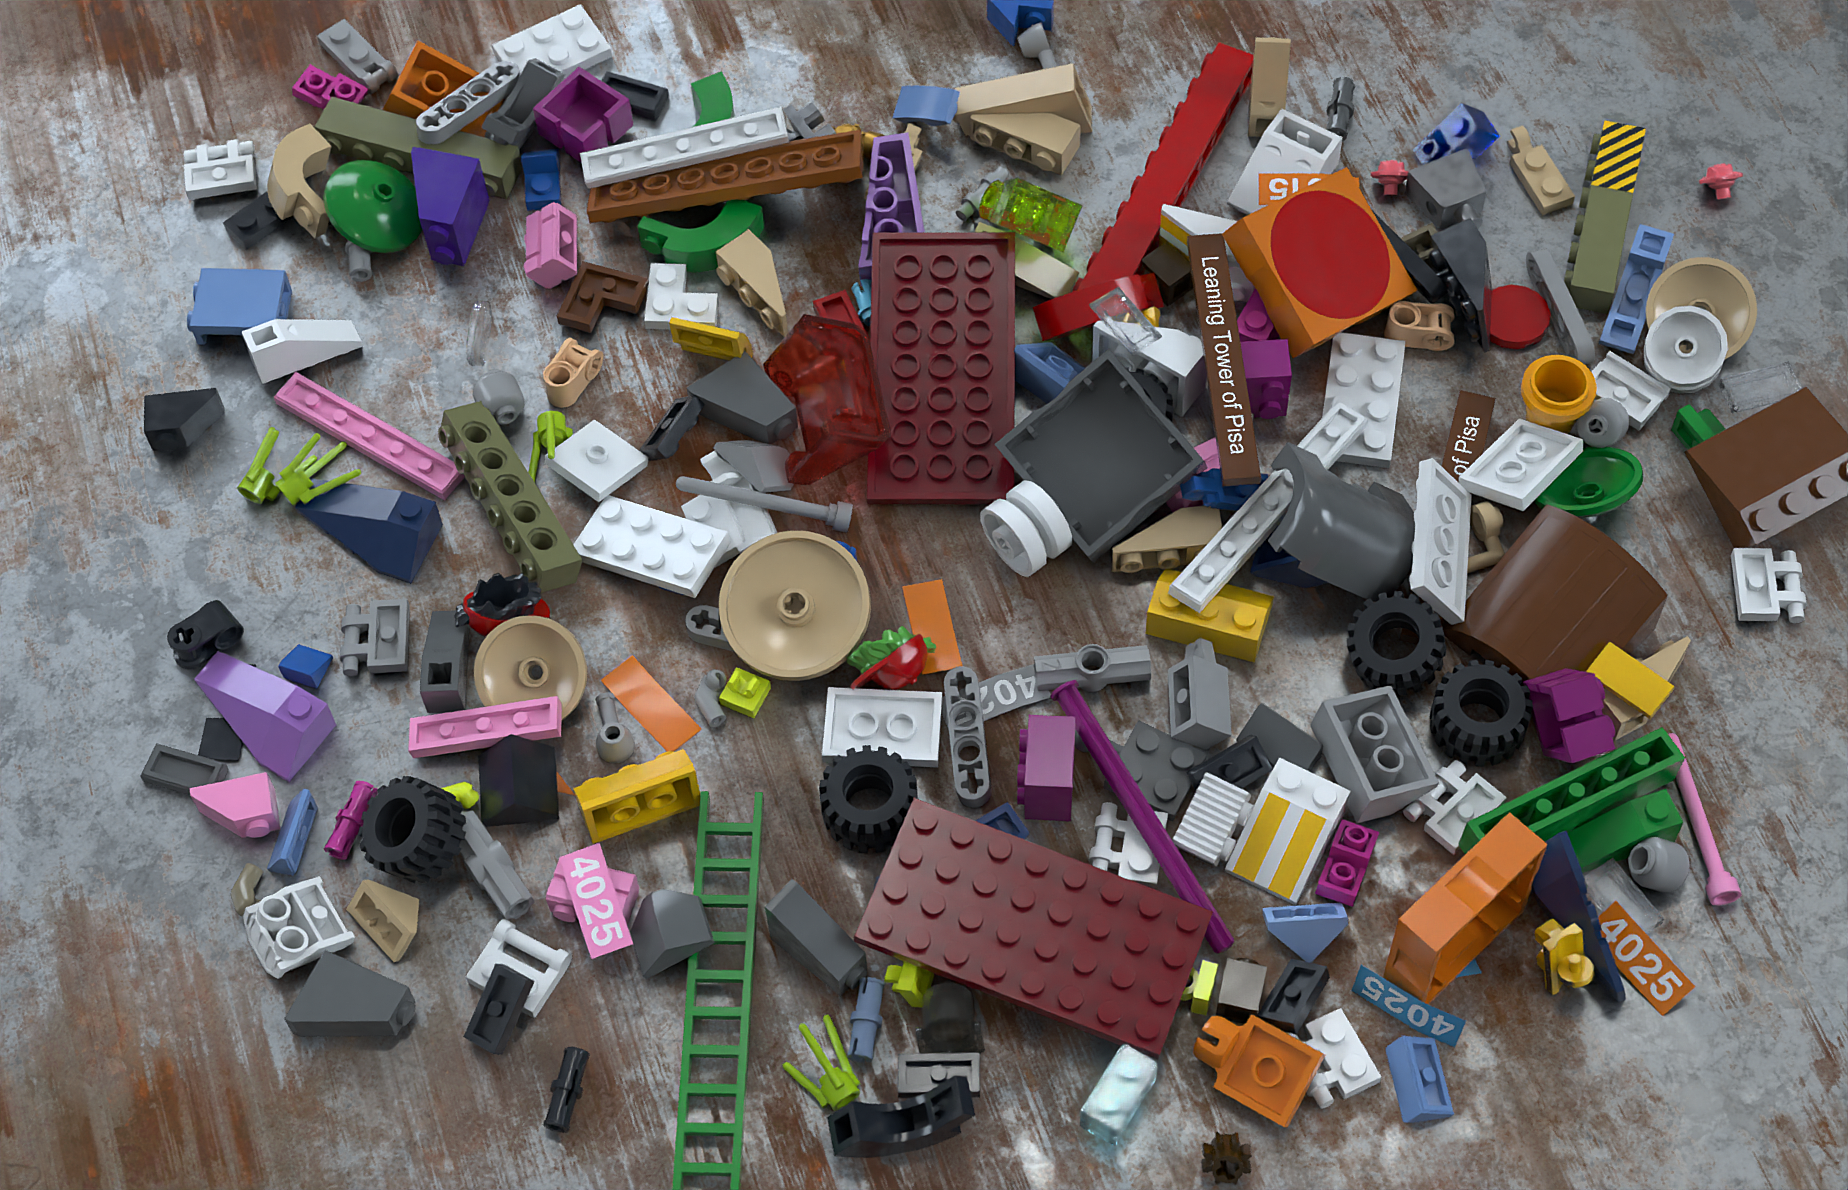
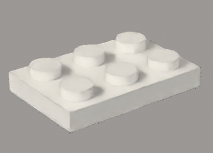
M581 4L492 45L493 52L499 62L509 61L515 63L519 67L520 75L527 61L534 58L564 73L563 79H565L578 67L585 70L613 57L611 47Z
M1519 418L1459 476V484L1472 494L1524 511L1583 452V439Z
M828 687L822 749L823 762L833 763V759L837 755H840L842 758L846 757V750L854 747L855 751L859 752L863 751V745H871L872 751H877L879 746L887 748L888 755L890 756L896 752L901 756L902 764L908 762L910 766L938 767L942 692L858 688L852 690V688Z

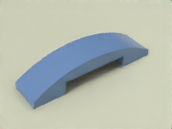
M1639 224L1599 344L1634 354L1646 320L1648 295L1655 281L1662 273L1674 237L1673 233Z

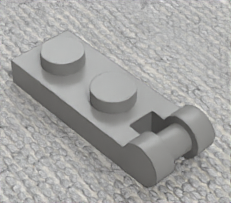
M345 19L317 35L319 44L357 83L368 88L370 95L380 89L379 85L385 81L392 82L399 77L394 65L389 60H385Z

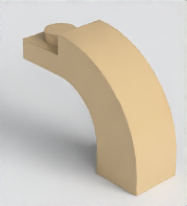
M311 124L292 131L278 144L268 177L267 191L273 209L282 220L293 215L297 222L316 238L326 233L329 217L325 210L324 201L309 187L305 178L326 169L331 145Z

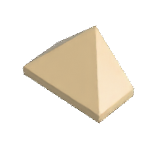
M369 879L362 881L346 910L393 962L400 961L417 932L419 899Z

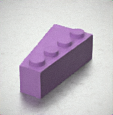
M908 133L874 137L866 214L862 233V248L858 267L860 280L869 279L871 281L873 233L924 232Z

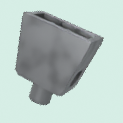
M1467 148L1408 172L1405 188L1406 195L1436 227L1445 228L1471 218L1477 229L1482 225L1483 220L1479 214L1483 211L1486 188Z

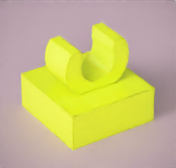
M736 667L719 697L720 705L755 718L771 689L770 681Z
M1202 960L1199 973L1192 967L1188 978L1192 985L1185 987L1180 999H1192L1191 1012L1207 1015L1216 982L1218 964Z
M903 962V966L889 965L884 981L886 983H893L892 990L899 992L911 1007L926 1008L934 973Z

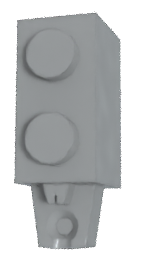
M1199 638L1194 643L1186 646L1184 660L1168 669L1171 738L1207 750L1232 736L1228 668L1216 663L1212 642Z

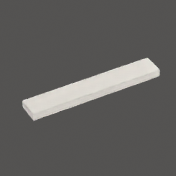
M782 107L580 153L585 184L590 189L788 143L789 138Z

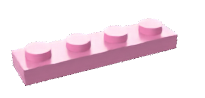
M558 696L410 718L408 751L414 759L492 747L510 734L533 741L561 737L562 704Z

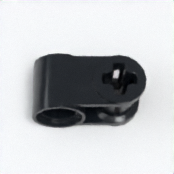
M214 600L170 628L167 634V641L170 648L174 650L173 657L177 665L184 669H195L212 658L217 651L221 652L236 644L244 633V627L221 601ZM179 633L182 634V637H183V640H182V641H181L180 638H179ZM193 650H195V652H196V655H197L196 658H194V656H193V653H192Z

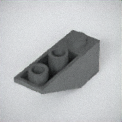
M457 610L432 611L422 654L420 694L427 713L455 712L466 709L470 626L467 624L455 627L454 615Z

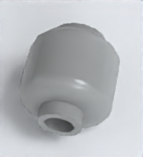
M500 370L488 371L480 376L473 388L475 402L481 401L483 406L490 410L498 424L505 425L513 422L524 408V396L517 380L510 373Z
M1611 398L1595 400L1589 411L1576 419V429L1579 437L1586 444L1597 448H1604L1615 444L1625 436L1629 428V416L1626 409L1621 403Z
M1648 837L1632 849L1628 861L1631 876L1636 883L1642 887L1662 893H1669L1679 889L1689 874V856L1684 847L1659 837Z

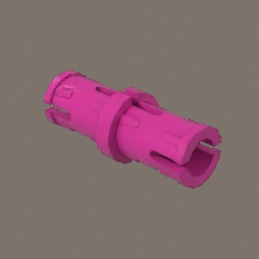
M360 780L356 781L343 810L339 809L335 817L337 823L324 847V851L329 853L330 856L340 860L347 859L352 844L359 833V827L363 826L364 821L361 820L363 811L367 812L369 808L368 801L371 797H376L378 794V789L373 788L372 784Z

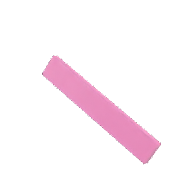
M297 372L293 374L274 396L277 405L336 439L345 441L350 447L444 501L465 477L464 474H460L457 471L454 461Z

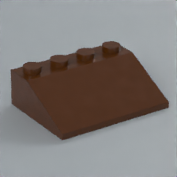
M1807 387L1792 393L1684 451L1734 548H1747L1757 545L1848 495V433Z

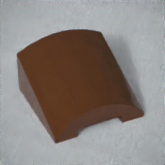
M1547 504L1467 598L1464 622L1453 625L1447 622L1443 627L1445 637L1469 656L1476 651L1486 660L1494 661V666L1497 668H1501L1502 664L1509 667V674L1513 676L1517 673L1522 678L1521 686H1524V681L1565 668L1586 672L1609 642L1630 655L1656 628L1668 594L1631 554L1606 534L1577 516Z

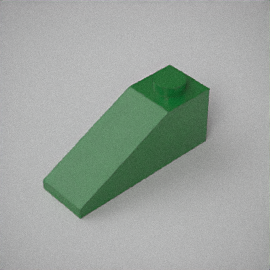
M1663 789L1630 800L1567 834L1582 873L1629 858L1632 849L1648 837H1659L1675 842L1683 825V820L1667 789Z

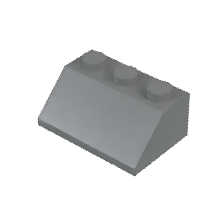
M1391 685L1322 702L1310 726L1316 739L1323 744V754L1338 785L1351 791L1348 806L1356 823L1391 815L1439 785V781Z

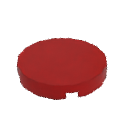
M1511 284L1499 286L1492 290L1490 342L1502 348L1515 350L1523 349L1526 345L1533 342L1534 345L1540 342L1547 333L1551 312L1546 300L1538 292L1526 286Z

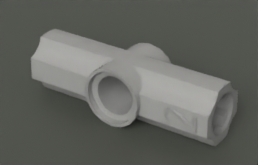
M1089 644L1074 653L1034 656L1037 691L1057 689L1068 681L1076 680L1079 684L1078 687L1087 692H1096L1103 689L1107 684L1151 680L1152 675L1150 653L1147 645L1105 649L1097 644ZM1093 665L1099 667L1100 669L1090 671L1085 667Z
M473 810L469 812L462 811L461 814L466 816V824L462 827V830L466 831L465 840H461L459 847L462 848L460 854L464 858L463 863L480 890L485 889L505 920L519 918L527 913L530 906L534 903L532 895L514 871V864L498 840L494 841L486 827Z

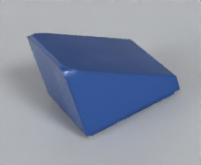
M298 644L281 660L278 667L283 678L317 689L333 656Z

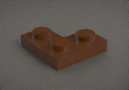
M583 261L557 314L558 324L591 333L604 305L637 314L648 290V278Z

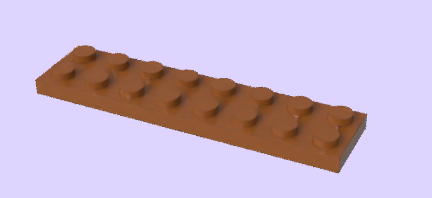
M860 129L789 141L788 143L590 188L586 212L590 223H609L619 218L643 217L651 213L667 210L675 212L685 207L697 205L711 206L721 201L733 199L747 200L757 195L769 193L777 195L787 190L799 188L813 189L823 184L835 182L849 183L855 179L863 178L864 140Z

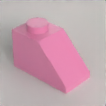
M267 772L190 788V796L200 813L242 838L248 836L252 838L263 837L271 831L280 830L275 788Z

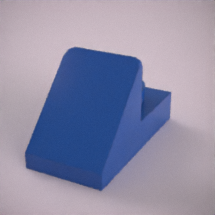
M987 0V19L1012 46H1015L1019 27L1029 28L1041 22L1044 30L1052 31L1054 0Z
M559 149L524 152L521 156V162L525 174V202L527 211L542 209L552 202L562 206Z

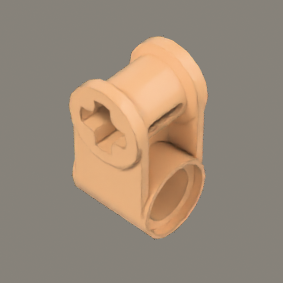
M1399 301L1390 308L1384 337L1386 339L1406 341L1405 347L1433 351L1447 350L1454 345V334L1451 332L1454 309L1442 303L1425 304Z
M573 338L566 339L556 356L545 367L543 372L549 403L559 408L573 405L589 382L600 371L604 359L603 352L597 349L591 351L578 345L577 340Z

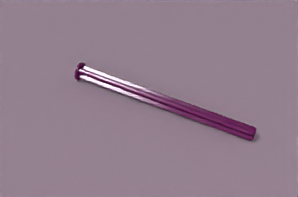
M1071 680L1062 684L1051 693V699L1058 701L1067 716L1076 717L1075 730L1181 900L1213 911L1204 935L1213 951L1219 954L1228 950L1234 943L1233 936L1077 690L1078 682Z

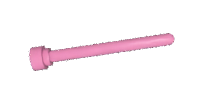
M1669 733L1670 738L1684 755L1678 736L1674 733ZM1685 758L1676 775V780L1709 873L1707 878L1708 884L1705 889L1712 905H1726L1738 900L1742 894L1737 879L1731 877V874L1724 870Z

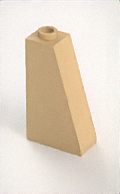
M1073 63L955 88L960 94L957 101L958 109L953 121L960 124L965 135H970V117L972 114L1052 113L1080 124V133L1092 132L1091 103Z

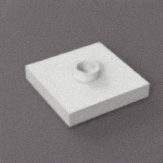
M593 420L555 448L554 459H549L547 453L544 464L600 502L646 468L648 457L602 424Z

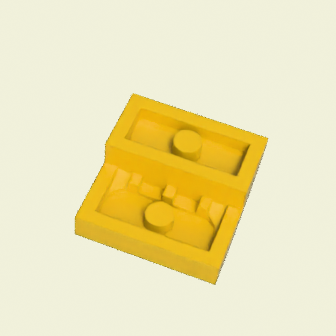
M671 317L669 321L672 340L674 343L681 344L682 350L728 361L734 357L741 358L743 352L746 351L752 358V346L744 333L676 317Z

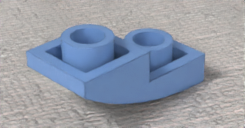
M902 86L893 119L902 123L922 121L930 126L950 124L958 109L957 101L960 92L955 89L935 86Z

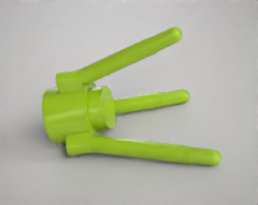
M546 411L537 418L538 430L533 433V449L528 471L534 483L541 445L547 448L548 458L554 459L555 448L573 435V429L566 427L565 416L561 412Z
M274 427L269 428L247 474L237 487V490L245 498L257 504H262L265 498L274 501L280 492V489L272 483L275 479L274 475L263 468L279 436V431ZM315 455L310 456L296 470L299 468L303 471L307 470L308 467L316 462L317 457Z
M315 433L292 462L279 472L282 478L276 481L275 484L293 506L300 500L306 504L314 497L361 475V470L355 469L309 490L314 485L310 477L347 447L345 441L331 449L306 471H303L301 468L296 470L321 438L319 433Z
M824 1015L823 1021L843 1072L839 1067L834 1068L815 1037L804 1023L799 1025V1030L826 1072L819 1079L822 1086L819 1089L788 1062L783 1064V1068L816 1097L822 1108L830 1105L834 1111H837L860 1095L861 1092L858 1086L861 1083L852 1071L831 1017Z

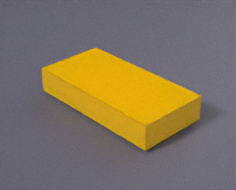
M1611 642L1606 645L1586 671L1595 673V676L1601 681L1604 688L1650 720L1674 690V685Z

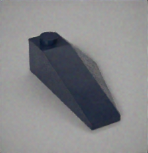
M311 478L314 485L309 490L328 481ZM349 483L341 484L314 497L306 504L300 500L295 506L299 514L326 534H331L343 543L348 551L352 554L356 553L368 562L369 567L377 573L410 584L413 582L443 526L435 501L404 491Z
M1567 831L1560 832L1545 842L1548 845L1540 867L1533 879L1530 894L1534 893L1538 906L1550 920L1555 919L1564 929L1575 923L1582 930L1584 956L1592 962L1594 974L1617 1002L1626 1000L1625 989L1605 937L1602 938L1600 932L1602 928L1595 906L1591 900L1587 899L1586 894L1588 893L1584 883L1585 878Z

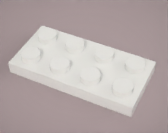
M1341 332L1333 337L1322 418L1337 401L1368 418L1367 427L1336 461L1390 468L1406 341Z
M1431 458L1419 463V477L1416 481L1417 506L1414 511L1415 535L1412 543L1413 564L1409 581L1411 590L1430 604L1433 610L1448 623L1453 625L1465 620L1472 495Z
M608 495L603 499L573 545L581 556L583 563L696 598L732 540L727 531Z

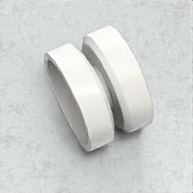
M1695 306L1674 307L1662 313L1651 324L1643 350L1644 366L1651 377L1671 388V392L1678 394L1697 392L1709 386L1719 375L1728 350L1727 334L1721 322L1709 311ZM1686 345L1687 350L1691 348L1693 350L1690 353H1682L1679 350V346Z
M1022 481L1006 494V500L997 499L980 512V521L991 545L1001 559L1021 576H1031L1046 564V557L1054 559L1072 545V534L1061 510L1041 487L1031 481Z

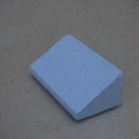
M303 789L289 803L267 867L270 872L294 876V873L296 874L318 809L312 794L307 789Z
M1402 1036L1386 1047V1054L1404 1123H1416L1453 1116L1454 1112L1435 1039Z

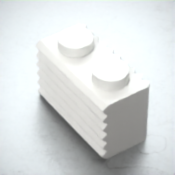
M1206 772L1172 839L1175 846L1216 867L1220 859L1227 861L1236 844V840L1231 837L1237 824L1244 826L1253 810L1254 805L1248 803L1251 795Z

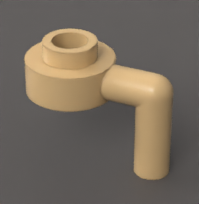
M1488 501L1471 506L1470 523L1477 538L1484 541L1487 552L1468 557L1467 573L1495 565L1504 556V551L1498 537L1500 528L1503 527V517L1500 510L1496 506L1493 507Z

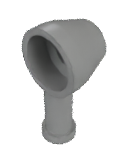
M1041 22L1029 27L1017 38L1024 58H1039L1043 69L1057 67Z
M610 692L602 693L595 698L603 722V727L596 738L597 752L606 762L620 763L632 755L635 748L634 738L627 727L618 723L614 706V694ZM610 734H619V737L614 740L607 738Z

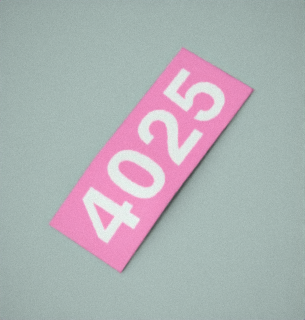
M600 843L559 857L591 959L632 945L633 942Z

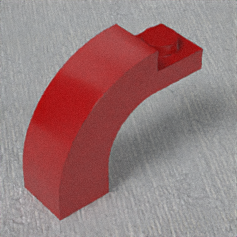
M1151 273L1141 276L1135 274L1099 283L1059 296L1032 308L1042 341L1070 336L1094 326L1097 321L1119 319L1125 317L1128 313L1140 312L1151 307L1160 309L1164 307L1155 274Z

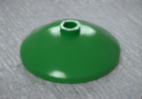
M357 160L340 166L327 181L323 197L326 213L337 231L353 244L373 252H396L414 243L423 230L419 219L416 188L398 170L376 161Z
M1583 448V452L1534 502L1541 509L1548 504L1573 514L1578 518L1593 517L1610 512L1629 501L1641 487L1643 482L1641 463L1631 453L1618 448Z

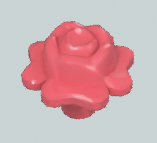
M1386 160L1380 162L1378 170L1371 172L1372 178H1377L1378 182L1384 185V195L1395 196L1398 195V185L1407 180L1409 171L1404 169L1403 162L1398 163L1396 160Z
M1716 164L1707 169L1706 177L1700 179L1699 184H1707L1711 189H1715L1717 199L1731 197L1730 186L1735 183L1737 178L1743 177V173L1733 172L1731 164Z

